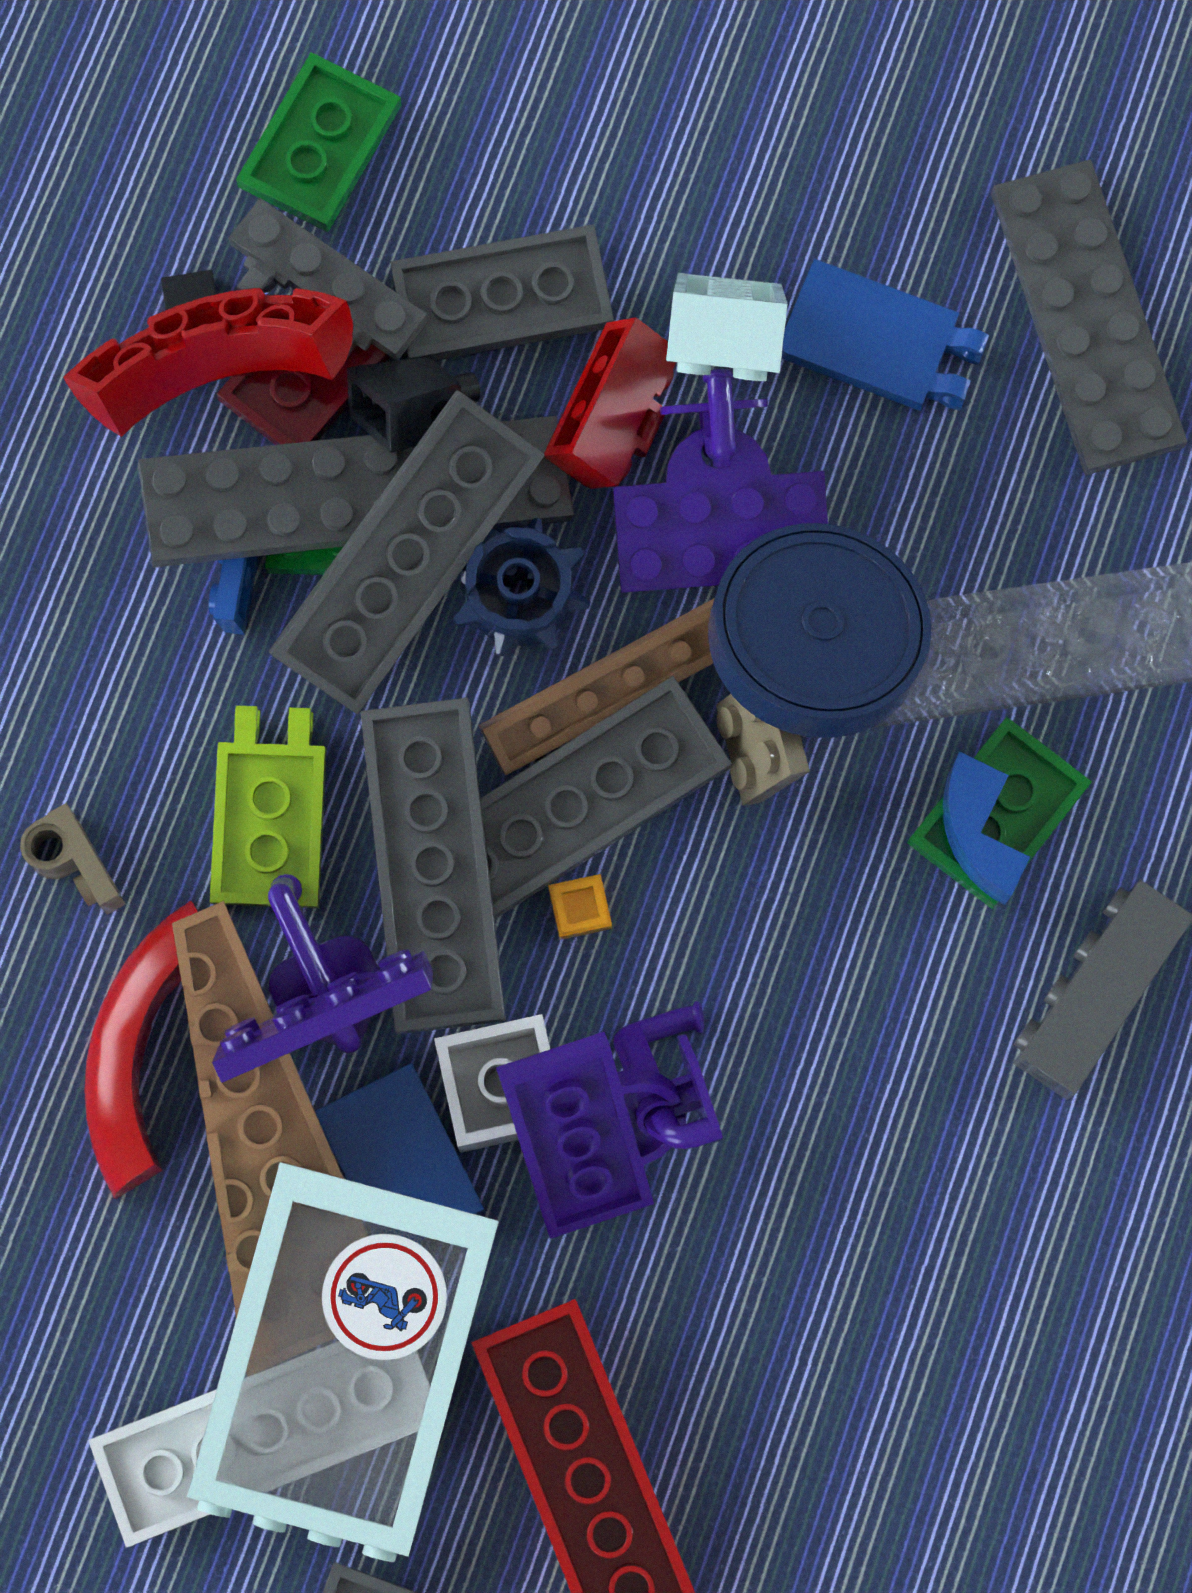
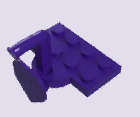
M713 369L710 375L702 376L703 381L707 383L709 403L660 407V415L699 413L700 426L699 430L691 433L676 446L667 463L665 483L613 487L621 593L716 586L720 584L722 576L734 557L760 536L789 525L802 523L828 524L825 471L772 475L767 455L755 439L735 428L734 410L768 407V399L733 401L732 380H734L733 371L730 369ZM702 450L704 455L710 459L711 467L703 460Z
M284 874L274 879L268 891V900L294 956L280 962L271 973L269 991L276 1005L277 1012L273 1018L260 1024L257 1023L255 1017L249 1018L224 1031L226 1038L220 1041L212 1061L221 1083L317 1040L336 1045L344 1053L356 1052L361 1047L362 1040L373 1015L432 990L433 969L425 952L422 951L411 956L409 949H405L382 959L377 965L368 945L355 936L341 935L318 945L298 903L302 894L300 881L293 875Z
M695 1001L693 1006L670 1010L628 1024L620 1029L613 1038L614 1048L623 1068V1071L620 1072L616 1070L605 1032L496 1067L550 1239L653 1205L654 1202L644 1165L662 1157L672 1147L676 1149H691L723 1139L699 1063L687 1035L677 1036L686 1075L672 1080L660 1074L648 1043L682 1032L696 1030L697 1033H702L704 1031V1016L699 1001ZM697 1109L700 1119L686 1124L687 1117L685 1113Z

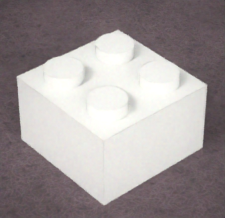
M540 1014L434 1038L459 1152L463 1153L518 1140L496 1067L550 1050L543 1015Z

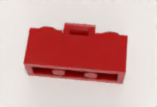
M637 317L606 322L544 452V457L583 486L590 489L618 486L632 467V455L646 457L665 415H660V407L663 406L655 401L653 397L661 396L674 377L673 368L676 362L666 361L668 341Z

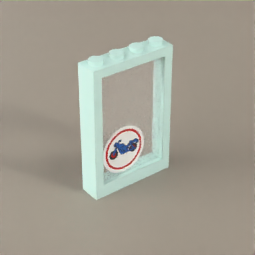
M280 1162L187 1495L188 1498L199 1500L197 1509L208 1514L230 1518L232 1509L254 1515L253 1525L276 1532H285L287 1524L309 1530L307 1539L327 1546L340 1547L342 1539L364 1545L362 1551L364 1555L383 1561L395 1562L397 1554L409 1557L499 1221Z

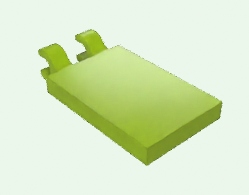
M236 705L234 743L218 742L210 903L215 905L224 901L226 905L271 907L268 900V891L272 882L278 876L288 874L296 877L301 883L302 894L298 900L300 907L319 908L327 748L325 746H311L314 713L311 712V708L289 707L288 745L258 744L261 711L258 710L257 706Z

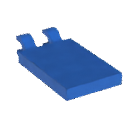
M814 259L784 331L781 359L921 411L926 398L960 411L971 381L956 374L937 373L944 352L957 356L968 363L979 365L989 335L974 328L955 327L959 312Z
M412 1063L315 1110L346 1180L476 1215L485 1212ZM367 1221L373 1235H398L408 1238L421 1246V1243L431 1239ZM459 1246L464 1257H466L468 1248Z

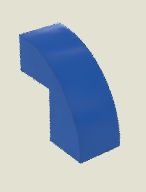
M958 752L948 773L943 795V821L948 843L954 857L970 880L991 898L1005 905L1012 896L1030 857L982 834L981 831L1008 775L964 753Z

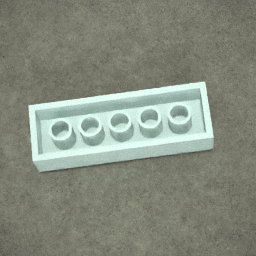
M678 273L673 292L666 361L678 362L677 372L696 375H710L711 366L733 368L734 378L752 381H767L768 372L780 373L788 305L782 284Z

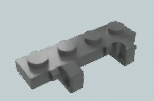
M261 198L228 237L230 245L247 256L244 267L249 271L238 284V290L260 288L264 293L271 292L276 285L283 289L290 286L292 289L298 288L322 292L347 301L354 325L352 345L347 358L357 346L366 351L373 344L398 361L428 322L427 313Z

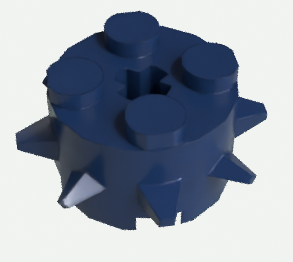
M534 518L527 528L510 527L504 529L502 534L492 528L483 542L476 546L468 563L457 576V579L465 584L467 602L453 620L457 626L476 624L478 629L495 640L496 655L504 656L511 645L529 646L542 643L553 651L559 647L557 630L562 626L569 611L589 609L590 600L572 589V570L584 557L582 549L579 547L560 550L551 537L543 534L542 520L539 518ZM518 581L527 582L528 590L523 591L521 594L511 592V588H515Z

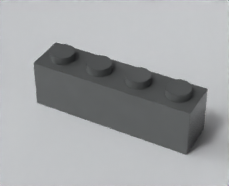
M1141 879L1130 891L1123 887L1117 890L1103 911V914L1111 919L1101 934L1098 935L1092 930L1088 933L1073 955L1075 959L1081 962L1070 979L1062 974L1058 977L1043 1000L1051 1007L1042 1021L1038 1023L1031 1018L1013 1044L1021 1050L1013 1064L1065 1100L1070 1099L1077 1093L1192 921L1191 913Z

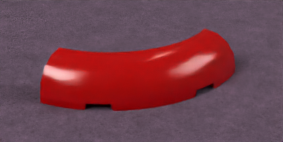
M260 288L229 291L199 298L149 317L147 319L148 328L129 337L120 344L115 338L110 339L82 359L63 378L77 400L106 428L122 437L136 423L168 401L189 390L225 377L257 371L288 370L310 373L333 380L347 359L352 345L354 325L347 301L326 293L298 288L294 289L292 295H265Z
M192 900L165 918L131 953L105 996L91 1034L86 1060L84 1088L86 1119L92 1148L101 1173L114 1199H118L163 1171L153 1152L146 1132L139 1095L140 1069L142 1068L145 1048L152 1029V1022L166 996L171 994L181 981L172 923L198 912Z

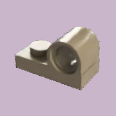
M67 803L47 813L48 815L35 821L25 829L21 837L20 850L23 858L38 875L46 879H60L79 870L81 874L73 878V881L88 907L97 902L108 915L126 905L75 813ZM51 838L61 839L63 847L57 858L51 861H41L38 859V849L45 840Z

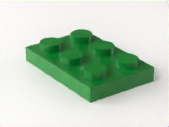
M310 52L237 176L238 188L329 232L401 108V97Z
M1006 716L974 757V759L1008 775L981 833L1029 856V863L1092 781ZM942 797L910 837L907 844L993 909L998 901L991 898L973 883L954 857L944 828Z

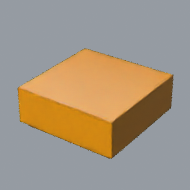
M601 874L548 885L559 940L612 929Z

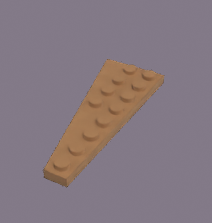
M222 901L173 922L172 927L237 1318L280 1162L342 1179L344 1177L290 1053L221 1083L212 1064L220 1041L226 1038L225 1030L249 1018L255 1017L257 1023L260 1024L272 1019L274 1016L226 904ZM293 1201L246 1373L248 1377L336 1338L329 1328L323 1311V1284L330 1265L340 1252L353 1242L369 1236L361 1219Z

